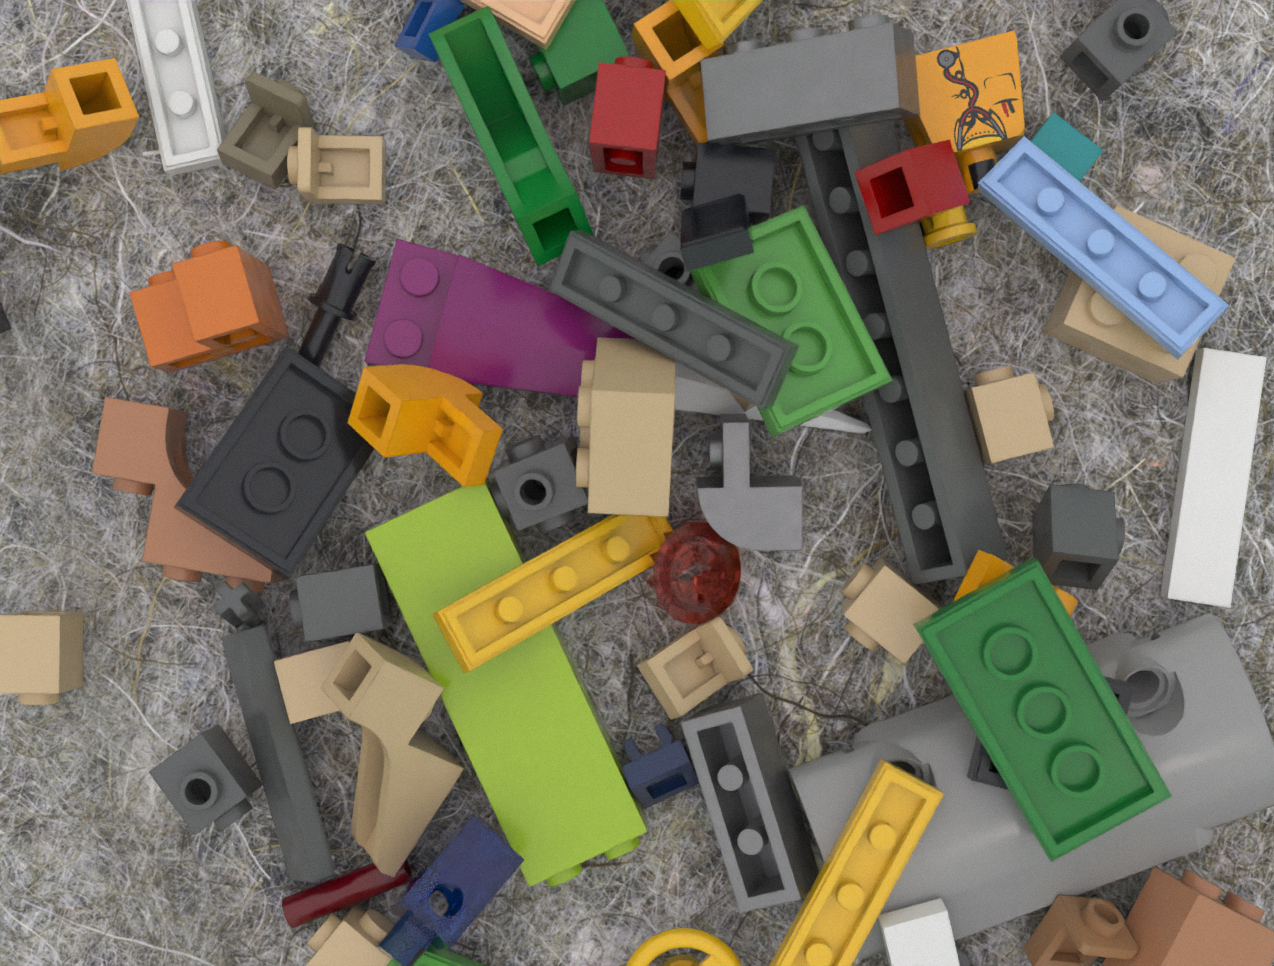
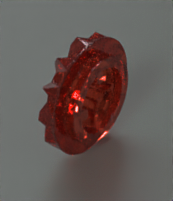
M684 522L682 527L663 533L664 543L658 551L649 555L654 562L653 577L646 581L655 590L658 598L655 606L667 612L673 617V620L686 624H703L710 619L720 616L732 603L740 584L741 562L736 546L722 538L709 523ZM691 560L692 562L710 566V569L703 570L702 574L695 576L693 583L678 578V575L682 574V570H687L691 567Z

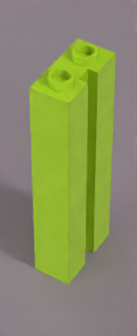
M486 478L484 485L462 486L364 532L430 675L444 688L440 694L442 701L528 886L531 887L546 880L549 887L560 885L583 871L582 862L604 853L607 860L614 859L638 847L641 844L639 836L648 832L647 817L639 800L629 787L622 770L621 761L556 622L477 668L463 673L432 616L438 610L527 562L508 519L502 516L496 506L489 478Z

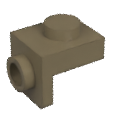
M252 72L245 81L251 103L217 148V152L222 164L276 190L288 174V149L290 146H298V128L312 127L315 131L316 129L307 98L300 89L286 80L276 79L273 81L261 74Z

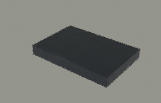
M286 346L173 508L285 580L290 578L375 449L348 424L356 393Z

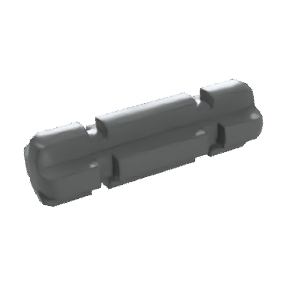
M224 581L215 588L221 600L212 607L219 616L237 629L244 623L251 628L262 625L263 620L257 613L265 607V604L245 583L242 582L239 586L233 588Z

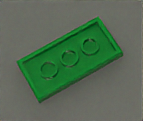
M1033 557L913 624L1051 862L1172 797L1038 560Z

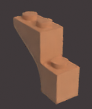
M105 397L92 474L114 477L113 490L152 496L153 485L155 484L142 562L163 565V577L201 582L202 572L226 576V582L233 588H236L243 582L253 592L258 593L264 592L265 583L285 581L278 574L173 508L194 479L185 452V428L188 412Z

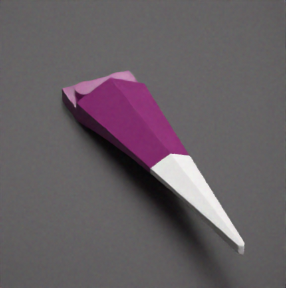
M397 239L364 362L375 366L417 365L453 375L471 385L578 397L579 386H581L583 360H595L597 338H636L554 293L460 254L454 255ZM675 361V410L715 415L746 414L748 419L764 421L757 406L744 412L729 390ZM832 410L800 425L853 433H866L872 430L867 423L836 410Z

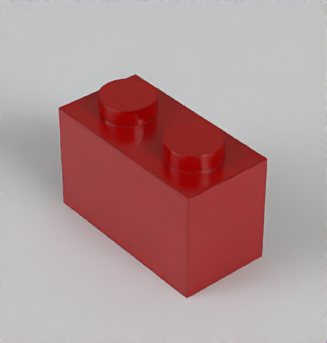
M630 56L615 58L614 64L599 62L589 139L593 172L655 179L664 107L666 70L653 69L654 64L651 61Z

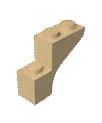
M356 632L321 686V690L347 719L360 724L362 728V745L351 822V835L370 855L373 863L381 873L395 877L409 853L417 845L420 836L442 802L452 791L455 782L464 768L434 737L418 731L422 722L429 717L435 702L444 688L415 659Z

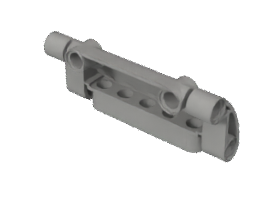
M1207 613L1153 633L1152 640L1148 637L1137 639L1132 634L1120 632L1110 634L1100 641L1086 645L1104 676L1135 684L1127 718L1172 797L1052 862L1043 851L1009 790L972 781L967 777L977 735L954 695L884 721L873 722L865 726L855 736L851 745L852 752L845 754L843 749L791 767L788 771L802 810L815 838L823 864L881 758L931 784L944 793L880 914L941 898L948 911L955 941L1050 906L1059 894L1077 896L1198 851L1211 842L1214 838L1216 827L1273 807L1274 743L1254 689L1235 648L1219 620L1211 613ZM878 917L857 954L859 960L886 950Z

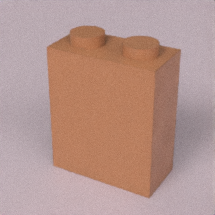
M1154 866L1124 922L1139 947L1138 952L1132 960L1106 957L1102 966H1270L1274 959V930L1260 922L1266 911L1244 898L1228 891L1222 901L1218 898L1223 889L1192 871L1185 869L1181 878L1178 879Z

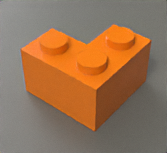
M214 241L194 247L190 250L192 258L173 263V270L149 277L147 279L149 287L129 292L150 367L169 373L290 338L270 267L238 245L231 246L229 241Z

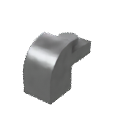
M720 414L721 431H709V470H721V477H696L698 499L706 520L722 538L744 549L754 551L803 550L802 485L797 475L750 476L748 418L746 414Z

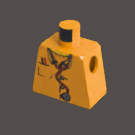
M1015 30L916 55L920 116L902 118L915 147L950 140L968 196L980 194L978 192V182L997 164L995 153L1012 148L1024 136V111L1018 43Z

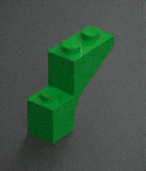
M489 6L429 33L474 134L537 266L562 255L571 230H583L594 236L578 195L547 135Z

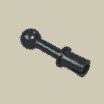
M342 243L337 244L336 253L317 293H310L308 300L318 306V309L298 354L318 368L323 361L341 318L355 321L357 313L353 310L371 268L376 263L374 258L361 252L353 270H348V264L355 249Z

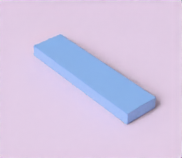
M1025 136L978 182V192L1177 360L1229 307L1225 301Z

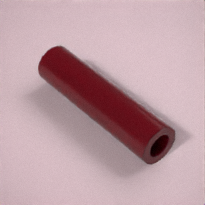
M406 858L395 877L381 873L375 864L371 863L284 897L282 899V908L287 923L291 928H296L412 882L413 875L408 859Z

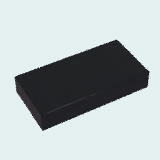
M739 193L684 209L681 219L680 250L687 271L754 253L751 217L745 195Z

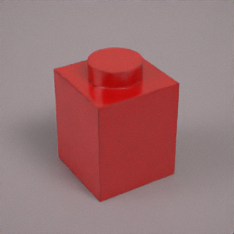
M950 140L910 148L854 171L875 235L924 221L970 203Z

